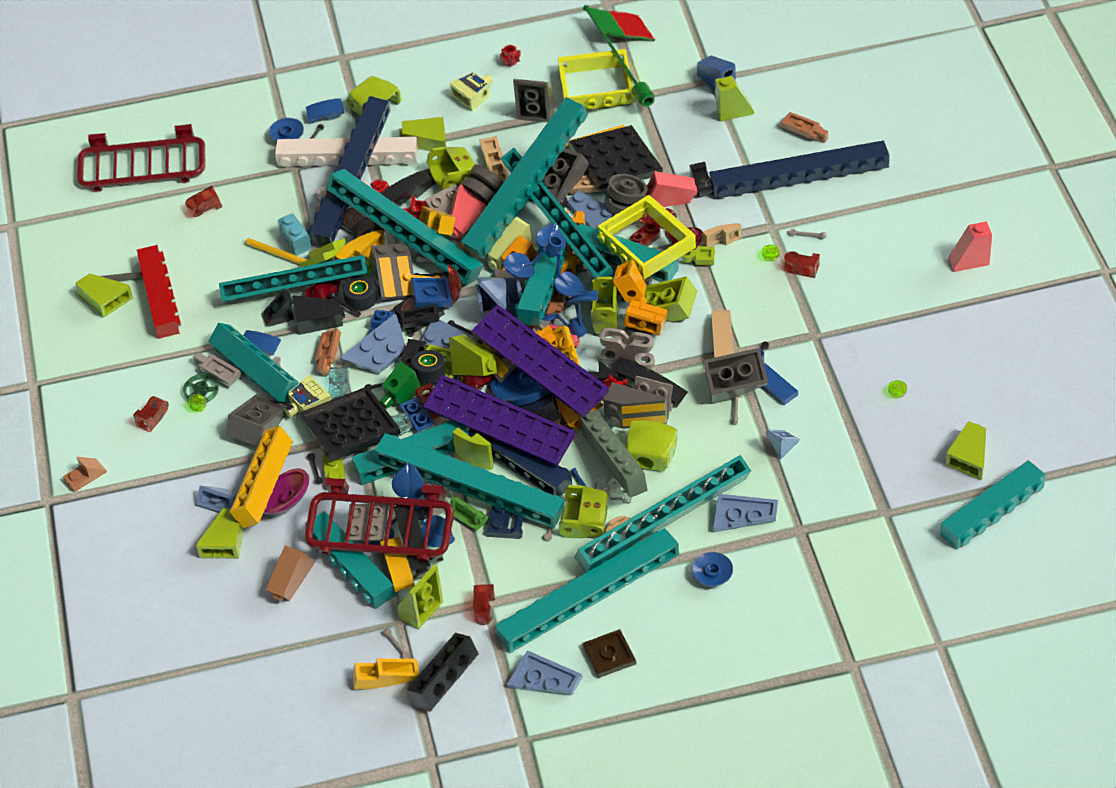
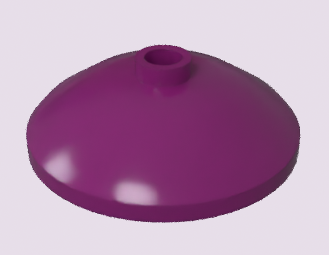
M296 468L279 475L263 513L276 515L295 507L308 489L310 480L308 473L301 468Z

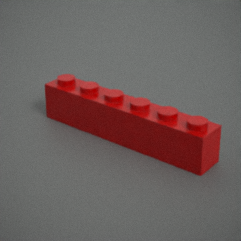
M158 245L136 249L158 339L180 334L178 326H181L179 315H175V313H178L176 302H172V300H175L173 289L168 288L172 287L170 277L165 276L169 273L166 263L162 264L165 261L163 251H159Z

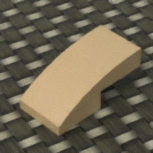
M740 223L720 225L703 231V245L705 247L714 246L722 241L727 246L742 238Z

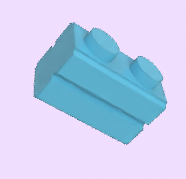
M291 213L277 220L281 236L296 256L312 249L308 233L294 214Z

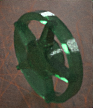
M208 374L192 376L185 382L183 387L185 398L194 404H207V402L216 397L219 391L217 380ZM204 378L203 381H199L195 384L192 383L197 379ZM207 380L213 381L215 387H208ZM188 386L193 388L194 391L189 396L187 395ZM214 391L209 397L206 398V394L208 392ZM196 396H199V397H202L203 399H193V398L196 397Z

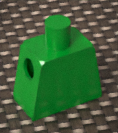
M400 362L382 384L385 396L380 400V403L386 409L392 404L400 408V404L417 396L422 391L415 371Z

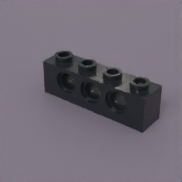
M455 632L406 689L415 708L431 712L479 655L470 636Z

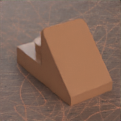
M76 457L79 467L64 475L63 478L68 486L76 492L107 473V470L96 458Z

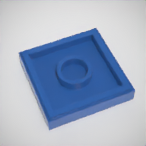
M411 278L415 307L436 304V307H452L453 302L448 278Z

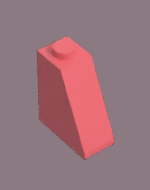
M654 171L647 184L646 196L650 195L663 207L688 204L696 196L697 186L695 185L694 178Z
M462 184L454 194L449 215L455 217L453 233L449 236L457 242L468 233L487 207Z
M987 221L967 226L948 256L953 272L990 265L992 232Z

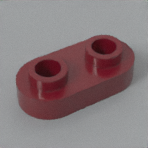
M655 223L645 224L632 234L629 240L648 247L660 237V227Z

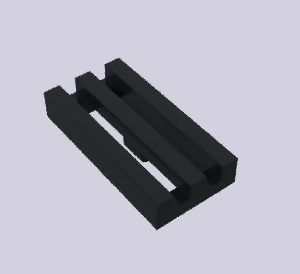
M436 304L399 311L403 329L440 321Z

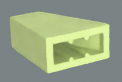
M517 216L503 232L501 238L494 244L491 252L488 253V265L492 270H501L503 268L501 257L519 235L531 242L530 225Z

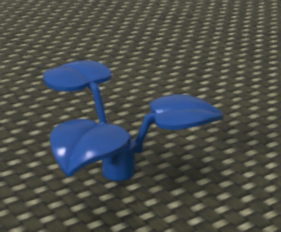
M556 222L545 226L537 233L536 243L543 249L532 262L522 253H512L503 262V267L508 273L517 278L524 279L534 274L535 270L532 266L544 253L551 258L557 256L558 278L554 281L556 290L568 297H577L586 293L582 282L576 275L570 272H564L562 275L560 273V257L562 255L560 251L565 248L566 241L559 231Z
M587 290L586 293L577 297H570L565 301L566 304L574 303L577 314L576 317L569 319V324L559 314L555 313L544 315L542 320L559 319L571 330L573 335L580 337L587 334L588 332L581 318L578 302L598 301V290Z
M408 462L393 477L392 489L401 498L421 499L424 481L418 470ZM432 515L428 546H441L445 518L442 516ZM396 517L392 520L391 525L397 521ZM427 519L425 522L420 520V524L423 526L421 528L423 539L425 537ZM390 527L389 539L394 538V530ZM452 531L449 544L455 541ZM368 541L373 545H381V541Z

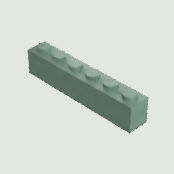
M595 410L589 412L584 418L580 416L583 436L629 498L648 491L644 471L600 413Z

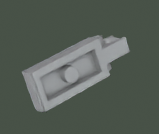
M197 352L193 356L194 363L198 365V369L227 387H231L242 376L240 370L213 354L206 357Z

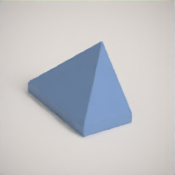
M479 277L477 279L478 284L499 306L506 309V278Z
M767 429L766 431L768 438L781 459L800 440L785 430Z
M201 485L199 486L196 505L220 512L223 508H232L236 495L225 488Z

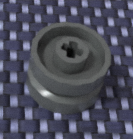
M475 164L469 172L471 177H465L461 184L485 205H488L504 182L490 170Z
M614 175L609 179L604 206L608 211L616 215L646 197L648 187L645 182L633 175Z

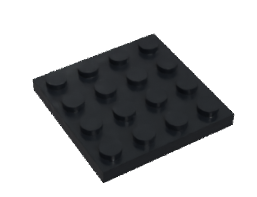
M632 125L569 140L568 147L571 151L581 153L588 161L589 165L585 172L598 191L606 189L609 179L617 174H628L645 179L651 177L654 171L663 173V168Z
M368 386L298 413L299 419L330 461L379 443L385 433L395 436L401 434L400 427Z

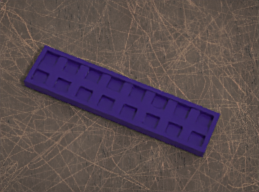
M498 304L472 330L474 336L582 418L609 392V388Z
M443 374L423 406L429 412L556 467L576 435L575 431Z

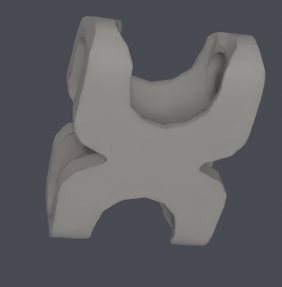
M604 328L600 332V343L605 346L601 352L603 364L614 366L617 360L623 357L651 370L655 366L654 356L649 353L654 346V339L651 335L634 332L628 336L625 331L615 328ZM640 360L649 361V363H642Z

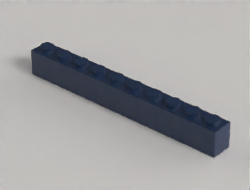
M369 96L367 102H364L362 114L357 117L356 127L352 129L350 141L346 143L344 148V155L340 156L339 166L333 173L345 169L361 180L390 114L389 100ZM327 189L325 197L321 199L320 209L315 213L314 223L308 229L311 243L325 246L335 241L350 206Z
M882 140L710 171L709 177L713 185L714 199L889 168L890 154L885 141Z

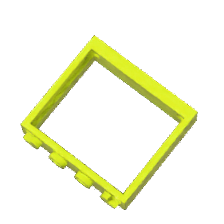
M626 49L616 50L620 56H623L622 60L629 69ZM613 51L558 57L563 99L568 97L582 104L585 109L634 104L632 80ZM616 67L623 68L626 84L625 90L577 96L568 95L565 77L567 73Z
M650 195L597 226L599 242L605 244L611 253L616 254L623 263L634 260L643 279H646L696 248L695 234ZM648 214L679 242L643 263L619 242L613 234Z

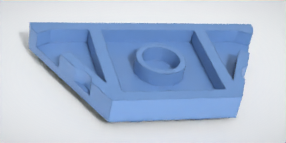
M394 314L344 353L340 360L344 363L347 361L356 364V367L368 369L370 372L378 375L402 356L406 346L397 316Z

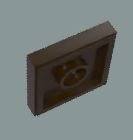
M621 629L582 643V647L598 678L636 665V659Z

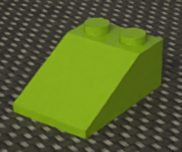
M685 276L646 285L644 297L647 301L646 304L668 310L666 321L675 322L690 318L697 289L688 277Z
M434 564L406 597L399 602L397 607L399 618L418 630L444 602L437 565Z

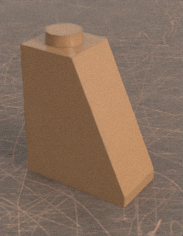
M284 545L266 587V591L271 593V598L281 602L283 599L290 601L313 567L315 560L302 551Z

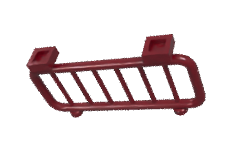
M192 124L175 125L176 138L109 145L106 133L88 134L90 147L81 150L77 156V183L84 188H92L94 192H101L103 186L179 179L182 183H188L190 177L199 176L205 170V142L202 138L194 135ZM196 143L198 144L199 166L195 170L186 171V144ZM183 144V171L169 172V146ZM166 146L165 173L151 174L152 148ZM148 148V175L134 176V149ZM131 150V176L117 178V151ZM114 152L113 178L99 180L100 153ZM88 154H96V180L92 181L84 180V157Z
M326 478L325 487L328 492L319 493L311 500L305 529V541L310 547L319 549L321 554L330 555L331 550L417 556V561L429 562V557H440L448 550L454 509L448 502H445L446 493L443 486L423 485L422 494L425 499L348 494L349 485L345 479ZM322 500H331L332 505L325 541L314 540L312 535L318 504ZM336 501L351 502L345 542L329 541ZM355 502L371 503L364 544L348 543ZM375 504L390 505L384 545L368 544ZM394 505L410 506L403 547L387 546ZM414 507L429 508L423 549L407 547ZM433 508L444 509L446 511L441 546L438 549H427Z

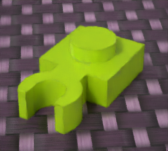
M697 246V250H691L683 255V262L690 263L696 261V265H714L715 247Z

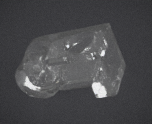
M599 478L595 481L594 489L606 491L609 495L608 500H622L623 503H631V498H629L615 478Z

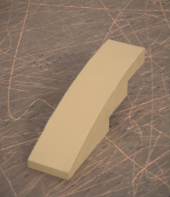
M497 136L480 139L486 168L505 182L509 175L506 166L500 159L503 155Z
M730 310L711 311L714 358L733 354Z

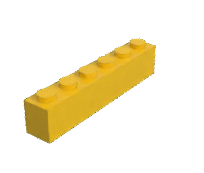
M281 426L264 431L230 510L232 516L243 528L255 526L261 521L262 514L273 492L280 471L290 452L293 440Z

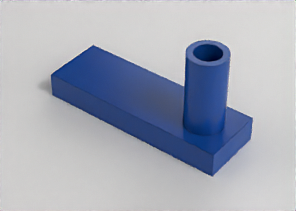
M760 349L768 379V384L762 387L780 403L786 405L798 396V390L765 363V353Z

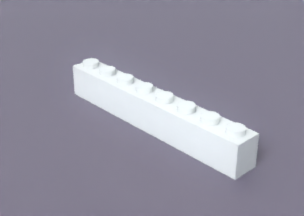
M379 137L368 165L417 164V137ZM350 138L277 139L275 152L277 166H339V158L344 155L345 145L350 141Z

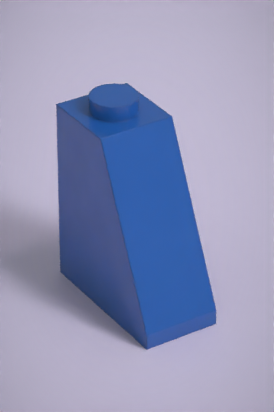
M710 55L697 62V75L715 91V79L733 76L736 80V65L733 62Z

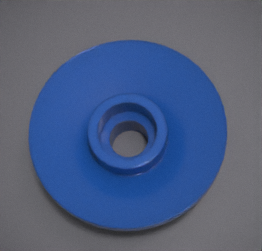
M295 118L279 119L269 128V135L275 142H277V139H299L304 132L303 124Z
M708 552L700 555L694 561L692 571L699 583L712 587L720 586L731 578L733 564L724 554Z

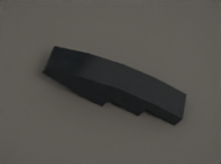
M425 169L399 180L380 194L395 204L399 201L405 203L412 196L415 198L420 197L436 183L431 176L430 170Z
M620 357L611 368L618 374L621 380L627 379L628 385L635 388L636 376L673 385L671 403L674 404L675 408L679 406L688 391L659 373L623 357Z

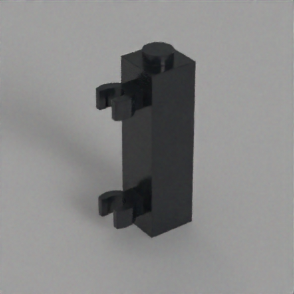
M397 505L394 506V511L404 544L410 506ZM415 507L413 508L407 547L423 549L424 539L419 520H426L428 518L429 508L421 507L418 510H415ZM443 555L434 558L429 557V562L417 561V556H407L413 578L419 579L430 570V563L444 561Z

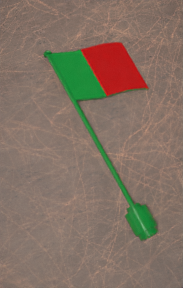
M584 5L583 10L588 13L635 85L632 88L633 95L640 105L644 107L651 106L655 101L654 93L646 82L636 81L606 34L654 42L655 38L639 15L627 12L605 11Z

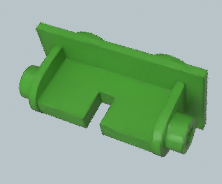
M452 497L450 500V504H452L454 509V517L474 530L478 531L489 520V517L482 511L464 502L460 497Z

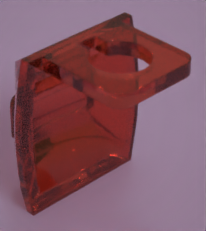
M447 265L452 304H455L461 293V279L456 269L451 265Z

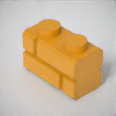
M632 300L625 313L624 326L660 336L666 324L668 310Z

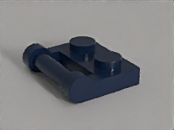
M491 506L487 537L521 539L524 517L516 515L514 528L509 529L511 512Z

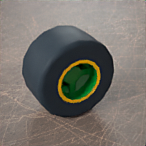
M355 276L345 282L343 295L346 304L359 311H365L375 305L377 291L372 279L365 276Z
M423 350L412 357L411 369L415 371L419 383L424 385L436 384L442 374H446L445 358L441 353L433 350Z

